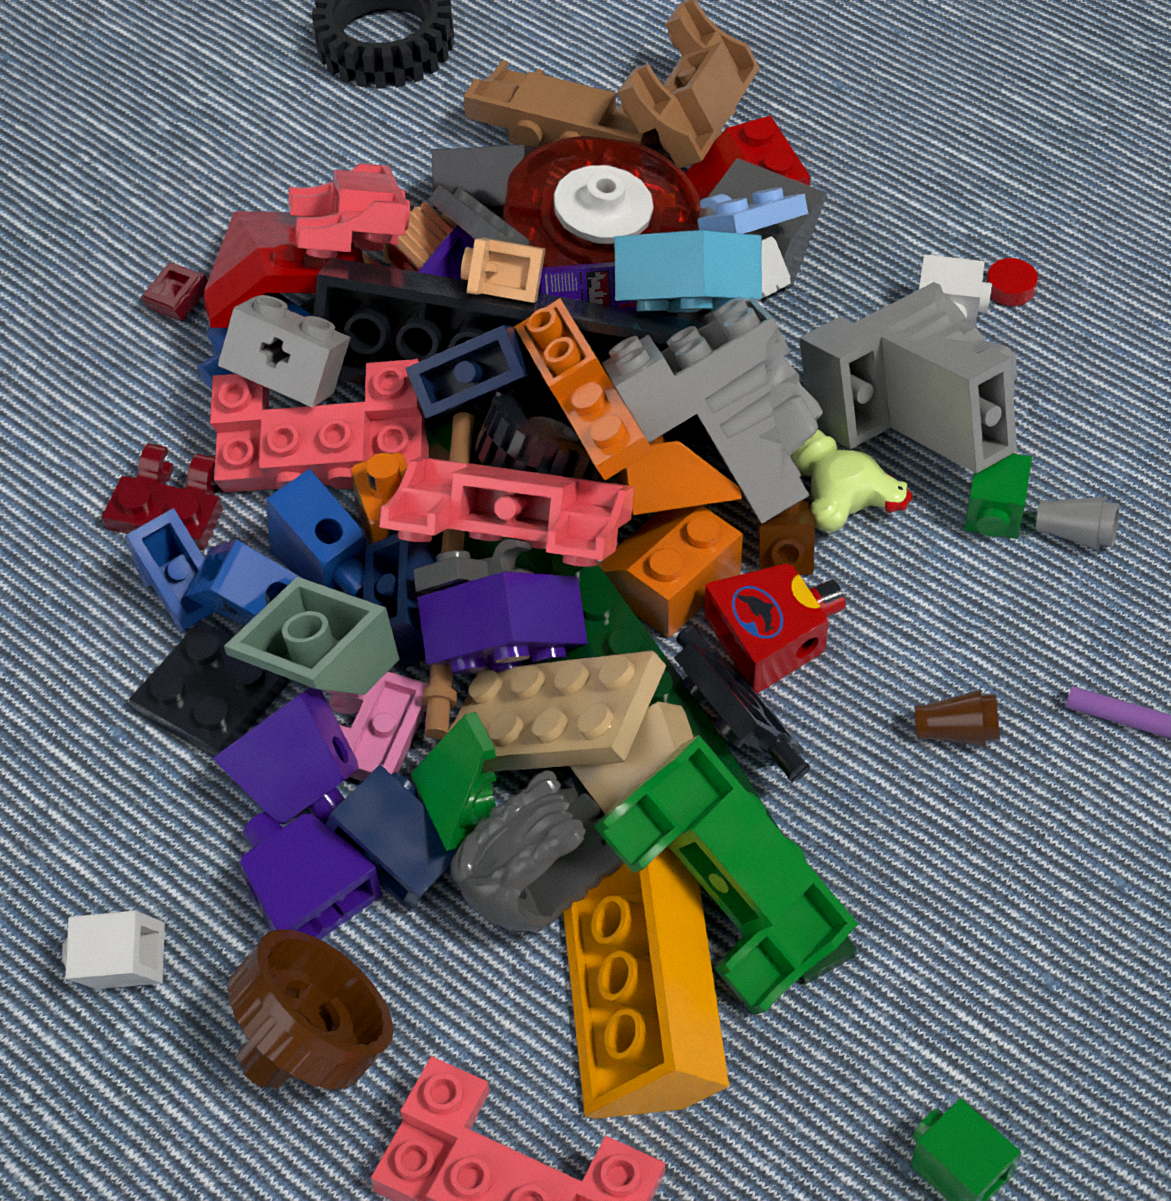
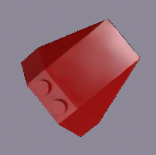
M234 211L204 290V304L210 328H228L234 307L255 296L265 295V293H316L317 275L330 258L313 257L306 254L307 248H298L295 234L296 220L299 216L290 215V212ZM355 241L351 242V252L338 251V256L335 257L379 265L365 250L356 248L354 246Z

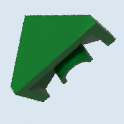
M476 712L465 714L410 773L446 851L457 849L464 838L476 828L481 820L489 818L492 808L496 807L491 782L496 781V775L493 771L482 773L483 762L496 758L495 747Z

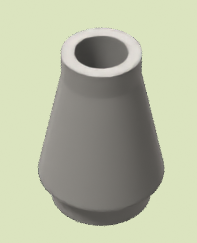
M1106 496L1057 501L1041 500L1037 512L1036 531L1049 533L1099 550L1101 545L1113 547L1118 530L1120 506L1119 503L1107 502Z

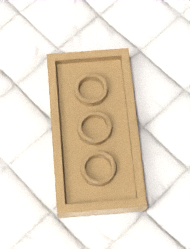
M654 651L514 666L512 669L497 673L489 669L479 671L471 682L467 697L455 721L449 727L448 732L465 714L477 713L495 747L496 758L483 762L482 772L625 762L666 665Z

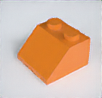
M663 434L649 442L653 449L652 452L616 473L618 484L635 486L632 515L742 499L741 488L681 442L664 441Z
M703 505L658 511L616 547L614 553L600 561L598 565L634 614L669 639L705 606V584L737 576L741 573L743 533Z

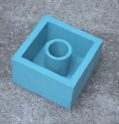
M696 230L614 236L615 301L636 302L637 312L666 311V313H694L703 309L716 311L727 302L742 297L744 300H748L751 297L755 300L762 299V243L760 235Z

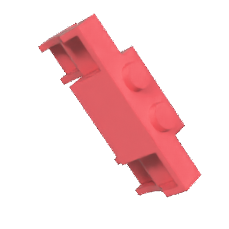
M359 163L351 171L334 169L333 182L314 187H289L288 207L290 215L299 216L296 220L295 234L298 248H307L306 254L310 256L335 258L338 256V251L351 252L352 241H355L354 246L356 248L382 251L385 249V244L398 245L399 235L405 236V231L408 230L410 201L405 200V190H400L390 167L387 165Z
M419 360L366 363L365 402L318 405L313 408L305 406L269 409V388L238 374L213 376L210 424L217 432L214 481L224 493L279 490L310 469L324 485H330L337 489H353L350 468L354 464L368 461L375 454L402 453L407 465L410 460L418 457L429 458L424 413L405 369L418 363Z
M418 457L409 461L398 490L386 504L381 506L379 528L398 530L399 539L412 542L432 541V535L435 536L446 529L468 531L469 537L484 541L502 540V537L523 539L525 542H530L532 548L546 549L548 553L562 554L563 562L566 564L592 567L597 565L598 560H604L616 551L618 528L631 520L635 486Z
M431 1056L400 1110L402 1123L371 1176L374 1191L392 1201H652L665 1174V1162L605 1135L584 1179L580 1181L472 1131L471 1128L490 1092L488 1081Z

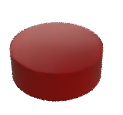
M1017 258L998 260L988 270L986 282L992 283L990 297L997 303L1006 306L1023 305L1029 302L1035 295L1038 274L1036 269L1024 260Z

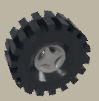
M517 386L510 387L507 391L504 389L497 391L492 399L475 444V452L480 453L478 458L483 464H492L491 467L599 482L606 481L595 467L552 392L545 390L544 394H541L534 387L527 386L524 387L523 391Z

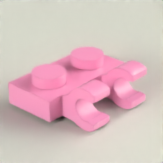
M387 672L365 695L326 690L327 693L333 694L328 703L332 710L342 714L357 713L351 728L340 725L359 765V768L349 777L364 781L380 764L390 774L393 772L399 773L427 709L422 704L423 689L429 686L428 683Z

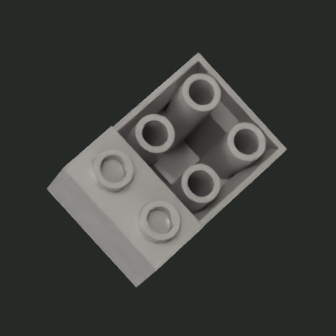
M935 282L855 323L838 317L799 337L805 389L818 402L823 411L816 421L818 423V430H821L826 436L832 437L839 444L852 449L892 428L976 474L1017 451L1013 398L1015 394L1014 381L1017 379L1016 353L1012 352L1005 345L987 342L976 327L965 322L966 317L963 312L943 293L941 285Z
M740 297L727 302L715 311V320L698 330L695 326H690L679 331L667 341L669 347L661 352L649 335L640 340L637 336H633L614 346L609 351L611 358L602 362L648 443L696 415L735 483L741 488L742 495L761 523L766 522L809 496L799 478L801 474L790 455L803 446L804 442L817 432L818 423L816 421L823 411L818 402L800 384L799 374L784 358V356L791 352L774 318L753 297L746 301Z

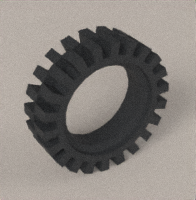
M316 0V8L312 9L313 28L321 63L323 65L327 64V70L333 76L340 73V79L346 83H349L356 76L357 86L367 88L370 79H375L376 89H386V79H394L396 87L406 86L405 76L410 75L415 82L424 79L423 68L433 74L439 69L438 61L445 63L449 58L448 50H453L454 28L450 0ZM394 10L407 12L418 16L423 21L421 28L415 33L392 42H363L349 37L344 32L347 25L353 20L377 11Z

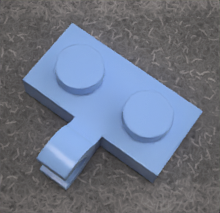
M782 187L771 188L752 193L753 202L749 204L747 203V198L731 199L725 194L704 198L699 202L700 208L710 207L715 211V214L698 218L699 230L744 234L808 214L805 193L784 196Z

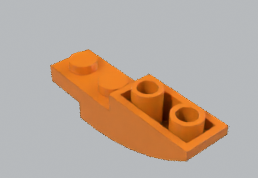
M561 298L547 307L535 311L529 318L515 326L547 385L558 400L604 480H607L653 451Z

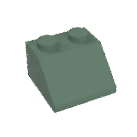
M296 577L224 645L226 655L312 688L365 695L399 660L386 607L300 577Z

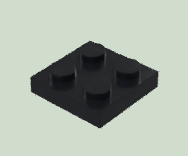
M199 621L129 698V701L135 713L211 757H215L246 734L289 684L290 679L226 655L224 645L232 638Z

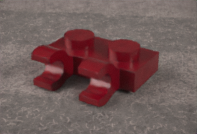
M147 443L140 456L137 478L121 476L101 517L105 528L129 534L174 508L198 549L204 551L223 511L220 497L214 496L219 489V486L214 481L215 472H213L216 457L196 453L189 466L186 488H177L166 485L174 469L173 463L164 462L168 448Z

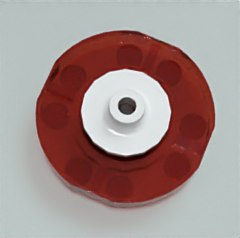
M577 136L560 139L539 147L529 153L514 167L508 177L503 221L531 242L528 246L545 248L542 268L615 262L614 236L699 230L697 219L700 217V199L686 174L660 153L636 142L592 136Z

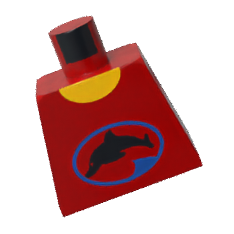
M788 564L705 584L704 617L735 667L757 693L765 690L821 655L826 649L829 625L827 617L846 609L844 594L835 580L831 579L808 589L795 567Z

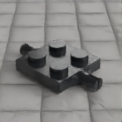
M691 625L680 631L676 637V642L683 649L674 659L687 674L682 683L697 701L704 706L710 703L718 712L720 717L715 721V724L722 734L737 747L745 743L760 759H764L766 756L773 758L786 774L789 781L794 782L801 779L810 769V765L799 755L804 750L803 747L740 671L722 660L717 649L710 647L696 627Z

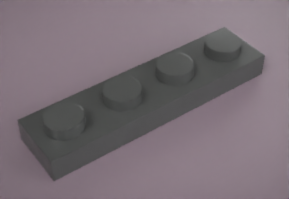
M439 184L428 199L430 203L474 239L484 237L529 245L531 242L460 187L452 194Z

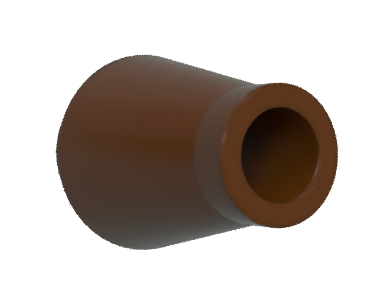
M981 689L930 704L915 705L918 740L934 739L978 746H986V741L1000 740L996 693L981 694Z

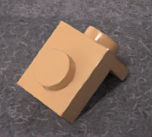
M484 237L475 239L474 248L466 247L461 265V279L468 280L467 293L475 295L483 293L526 302H537L545 248Z

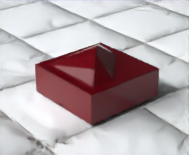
M169 262L144 292L141 299L148 309L183 322L203 297L208 279L202 273Z

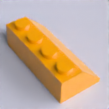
M667 848L643 870L634 874L623 862L622 866L614 874L603 878L597 888L588 890L584 899L574 902L571 908L563 911L584 1115L592 1119L683 1110L729 1087L700 884L674 852Z

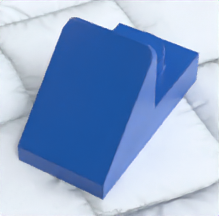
M174 508L125 535L145 588L153 586L180 632L216 612L185 596L204 561V557Z

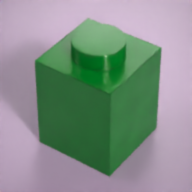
M1012 453L977 474L973 472L964 524L965 531L982 533L989 537L1018 539L1026 503L1032 456Z
M960 1097L945 1113L936 1108L918 1125L912 1135V1138L916 1140V1145L910 1166L948 1201H990L1013 1177L1021 1151Z

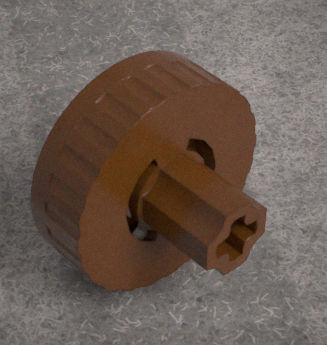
M279 929L265 934L229 978L230 982L227 986L229 1004L232 1007L236 1021L248 1037L240 1047L235 1058L240 1062L244 1075L260 1088L267 1086L278 1090L290 1076H293L315 1087H322L328 1090L346 1089L358 1082L388 1048L393 1039L392 1018L383 997L375 985L348 957L326 942L309 934L290 929Z

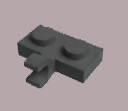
M506 539L496 547L492 558L480 560L471 559L470 553L467 551L440 553L436 556V563L414 569L416 592L430 594L503 571L534 573L531 569L515 567L517 556L522 552L531 550V543Z

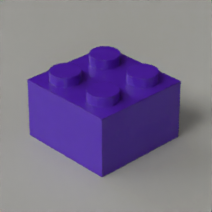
M503 571L417 597L426 664L451 665L452 674L475 673L485 670L486 666L489 667V670H494L497 673L512 669L514 666L523 665L522 661L532 659L533 664L557 662L567 658L566 649L588 644L578 577Z

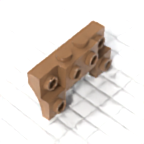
M697 0L680 2L665 24L668 28V35L672 45L680 51L682 57L664 84L656 77L650 65L646 64L633 69L617 92L625 114L632 119L639 133L641 134L656 128L663 149L671 155L678 169L701 162L714 141L721 135V130L728 118L736 112L735 107L760 69L748 44L731 37L719 29L707 17Z
M501 60L494 72L487 78L482 80L474 78L463 96L465 118L507 128L509 131V143L552 149V154L594 165L598 163L603 153L640 162L649 145L657 146L659 142V133L656 128L640 134L632 119L625 114L622 105L616 109V93L545 76L544 70L537 69L535 73L528 71L527 74L512 71L508 68V61Z

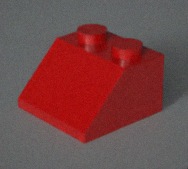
M771 115L726 128L714 141L704 159L693 164L682 176V184L699 213L701 210L699 202L710 195L737 158L809 186L811 176Z

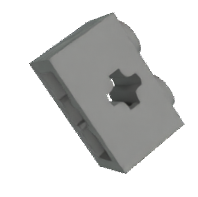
M266 295L255 296L234 307L218 366L313 408L333 395L351 337L335 331V326L323 318L315 316L303 317L287 310V304L275 297Z

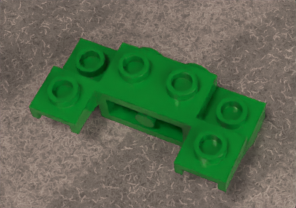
M700 735L681 744L644 782L632 787L593 826L633 874L643 870L668 846L744 936L714 969L753 1015L766 1012L804 973L837 949L858 925V922L806 862L802 849L794 841L786 838L767 816L763 803L754 794L743 788Z

